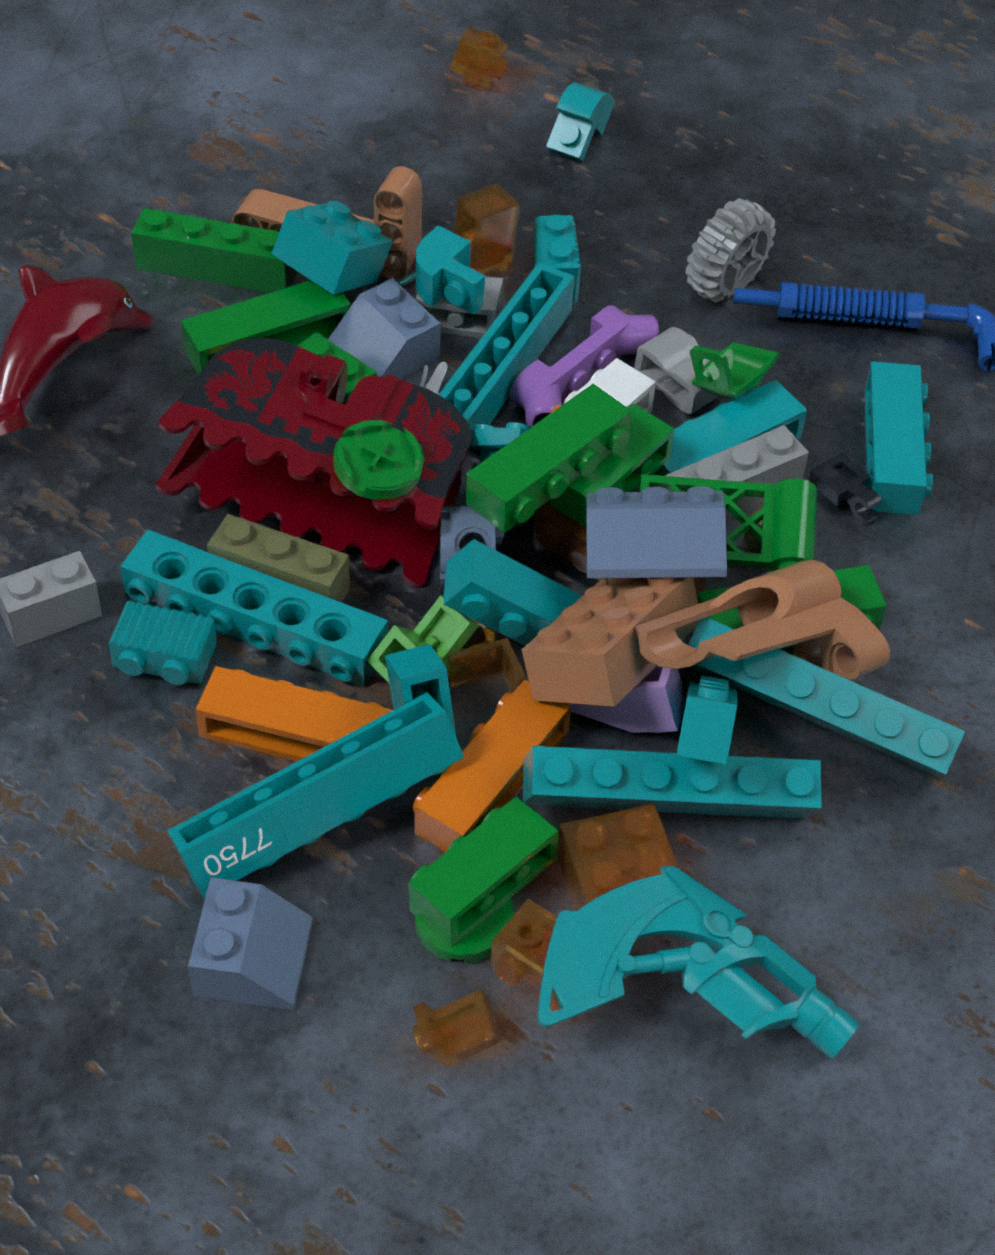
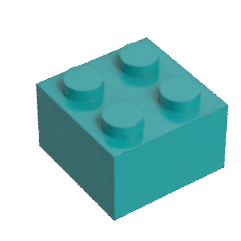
M328 201L323 204L308 205L304 208L287 211L271 254L334 295L377 283L393 240L383 235L380 227L376 224L360 220L352 215L346 205L337 201Z

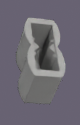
M671 327L638 347L634 368L656 381L655 389L663 391L674 406L687 414H692L719 396L692 385L695 372L690 350L694 346L699 345L692 335L677 327ZM703 359V365H705L709 360Z

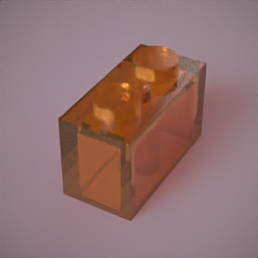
M497 183L458 198L454 233L471 241L470 268L485 276L511 267L520 214V204Z

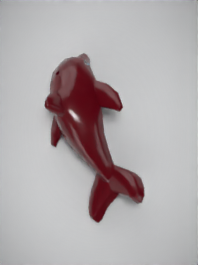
M23 265L18 270L25 302L8 332L0 359V436L28 426L24 410L35 390L56 366L82 344L93 343L101 339L106 332L143 331L153 326V317L135 305L123 285L108 278L76 277L57 282L43 269L32 265Z

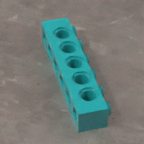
M148 529L120 566L124 593L134 601L141 604L157 605L161 609L166 607L170 611L175 609L178 612L184 611L187 614L193 613L196 616L201 614L205 618L210 616L214 619L216 633L221 635L227 634L246 641L259 650H269L289 658L298 665H308L321 670L342 682L349 681L365 687L375 671V668L367 660L388 634V620Z

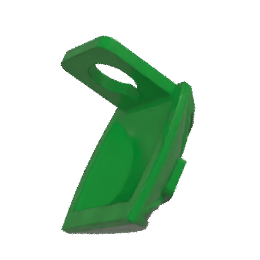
M735 342L721 351L694 346L690 350L695 372L692 385L711 394L737 400L743 394L752 392L762 382L761 378L774 366L779 353ZM703 359H708L709 361L703 365Z

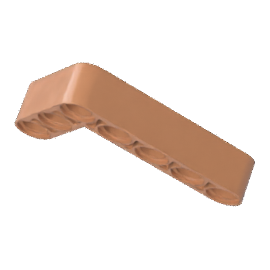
M398 166L389 172L375 194L374 220L354 215L360 220L376 224L380 227L383 235L393 240L380 277L393 278L394 280H400L407 275L416 260V249L422 240V182L418 174L412 169ZM254 189L250 191L233 215L232 223L280 232L287 211L318 204L263 189Z

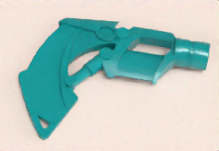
M662 866L658 871L660 875L627 883L592 900L578 911L563 910L556 918L544 962L539 992L537 1021L542 1027H552L624 996L622 979L630 975L651 972L664 974L682 971L683 988L691 994L697 992L743 1030L744 1032L741 1036L745 1039L763 1031L787 1028L790 1025L802 1036L808 1038L814 1046L830 1059H833L860 1025V1022L840 1006L838 1007L834 1004L833 1000L816 987V976L766 935L753 936L749 928L739 926L736 923L748 917L747 914L675 866ZM673 935L696 941L690 947L658 950L655 954L629 955L636 939L642 937ZM760 964L798 996L797 1001L784 1004L741 968ZM552 991L561 1007L560 1010H550Z

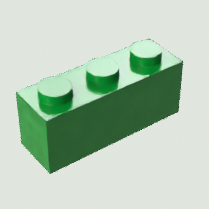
M632 404L628 408L632 411L631 437L626 447L619 453H613L600 462L591 474L581 476L570 484L561 496L556 499H550V506L587 529V493H596L598 489L606 487L619 488L623 492H634L640 487L641 474L653 475L670 459L675 428L637 405Z
M517 796L502 808H494L487 814L481 825L467 836L462 835L456 838L446 853L431 865L425 864L413 874L408 882L410 912L421 919L443 941L452 947L558 859V830Z

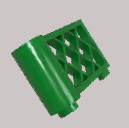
M641 474L640 492L648 487H662L668 489L669 492H687L688 489L698 486L710 487L715 491H723L725 511L728 510L742 524L726 536L728 566L766 568L775 571L800 561L815 560L817 487L808 480L789 478L781 480L776 484ZM744 496L763 498V509L751 518L735 504ZM761 520H762V530L756 525V524L759 523ZM749 531L761 543L760 554L741 552L733 542Z

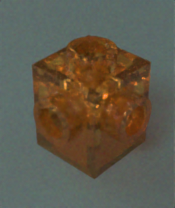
M470 26L460 39L449 70L463 76L464 80L473 86L488 88L494 78L499 80L502 78L509 60L504 58L509 45L502 42L498 35L490 31H480Z

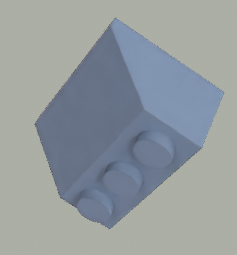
M698 486L688 489L687 492H669L668 489L662 487H648L643 489L642 492H623L619 488L606 487L598 489L596 493H587V578L727 577L726 518L723 491H715L710 487Z

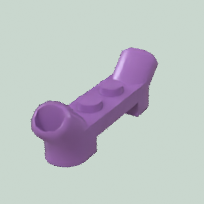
M614 305L605 307L591 318L590 337L554 365L549 367L537 359L525 368L513 382L509 394L510 400L525 410L527 425L530 427L534 426L551 414L554 406L562 405L571 392L578 391L587 384L597 370L604 369L616 358L619 359L623 355H637L639 346L659 335L658 320L653 315H627Z

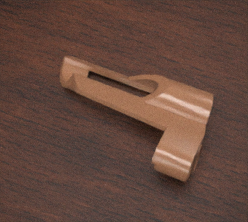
M815 560L800 561L757 576L729 588L714 599L635 626L640 654L647 661L659 667L671 669L690 667L717 656L737 661L792 645L794 656L843 678L853 680L883 668L890 659V648L884 635L857 607L841 598L840 582L833 570L824 563ZM737 607L739 617L744 624L740 628L700 642L698 648H692L684 644L678 638L676 628Z

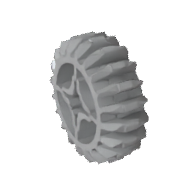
M741 198L736 199L734 202L729 201L723 209L719 208L716 210L715 216L712 219H708L706 227L703 231L699 232V238L692 244L693 251L687 257V262L689 263L685 271L688 275L687 283L697 291V294L706 300L710 299L716 303L722 299L728 300L734 294V288H745L750 281H754L757 272L762 270V264L769 258V249L774 245L772 238L775 236L776 229L774 228L775 220L771 217V214L766 212L765 208L756 202L752 203L747 199L743 200Z

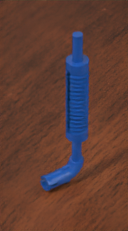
M780 282L779 291L734 288L733 304L777 307V317L793 319L797 315L798 319H802L804 316L806 320H809L812 316L813 320H817L819 317L821 321H824L827 317L828 322H831L834 318L835 322H839L842 319L843 323H846L849 319L850 323H854L857 320L858 324H862L864 321L866 325H869L872 321L873 325H877L879 322L880 326H884L887 323L889 327L894 323L895 327H899L902 324L903 328L920 329L923 319L962 322L965 324V327L973 329L974 337H978L979 368L987 371V359H990V372L995 371V316L989 310L979 305L968 303L966 307L926 304L924 293L907 292L904 296L902 291H899L898 294L895 291H891L889 294L888 290H884L881 293L877 289L874 293L873 289H869L866 292L865 288H862L859 292L858 288H854L851 291L850 287H847L844 291L842 286H839L836 290L835 286H831L829 289L827 285H824L821 289L820 285H816L814 288L812 284H809L806 288L805 283H802L799 287L797 283Z

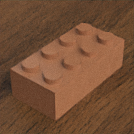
M693 577L603 578L595 586L587 589L579 600L571 607L564 609L562 615L548 627L540 630L538 636L522 649L533 700L615 707L657 666L647 661L640 654L635 626L697 605L698 601ZM699 620L676 628L678 638L683 641L696 628Z

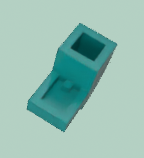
M576 82L571 83L557 104L556 108L559 114L547 142V149L583 162L593 134L602 135L615 104L612 95Z
M439 225L420 241L416 249L417 293L431 307L443 298L451 304L475 315L484 306L485 275L470 268L471 241Z

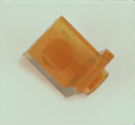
M482 990L473 992L437 1010H433L424 1002L413 1006L417 1024L413 1026V1034L417 1045L424 1054H430L446 1067L502 1042L489 996Z

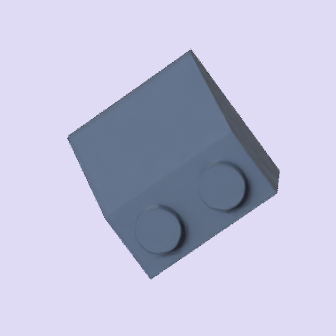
M391 278L359 294L328 340L375 370L377 376L385 378L387 374H391L402 379L423 368L425 365L440 359L441 323Z
M210 878L188 964L193 997L294 1010L313 917L261 884Z

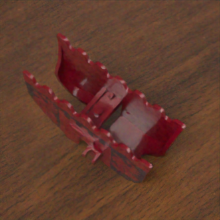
M254 338L238 341L215 353L183 395L158 421V427L162 431L172 434L183 433L190 426L194 425L156 482L158 492L175 496L181 494L187 487H196L200 491L199 503L206 510H219L227 502H236L240 505L239 517L260 525L268 517L273 516L281 521L280 532L301 539L308 532H317L322 537L321 546L342 553L349 547H358L362 551L361 562L370 571H380L389 563L398 562L403 566L402 577L404 581L410 586L423 588L433 556L440 542L441 511L443 506L456 505L462 484L461 467L468 456L471 444L470 426L459 410L448 400L433 391L403 381L401 378L391 374H387L385 378L374 375L363 377L356 384L346 405H344L343 401L348 375L345 360L328 354L323 358L297 345L278 339ZM367 420H383L393 423L392 428L399 429L402 432L404 428L412 433L422 446L424 455L423 470L418 484L408 494L393 500L368 499L358 496L344 487L334 471L333 453L336 443L349 426Z

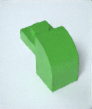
M440 595L414 630L394 625L367 661L389 683L385 655L431 644L446 666L449 677L460 665L454 657L479 626L471 618L443 605L444 596Z

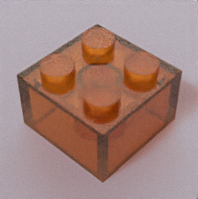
M654 804L560 824L558 861L576 911L615 888L646 877L662 874L659 871L662 866H675L679 869Z

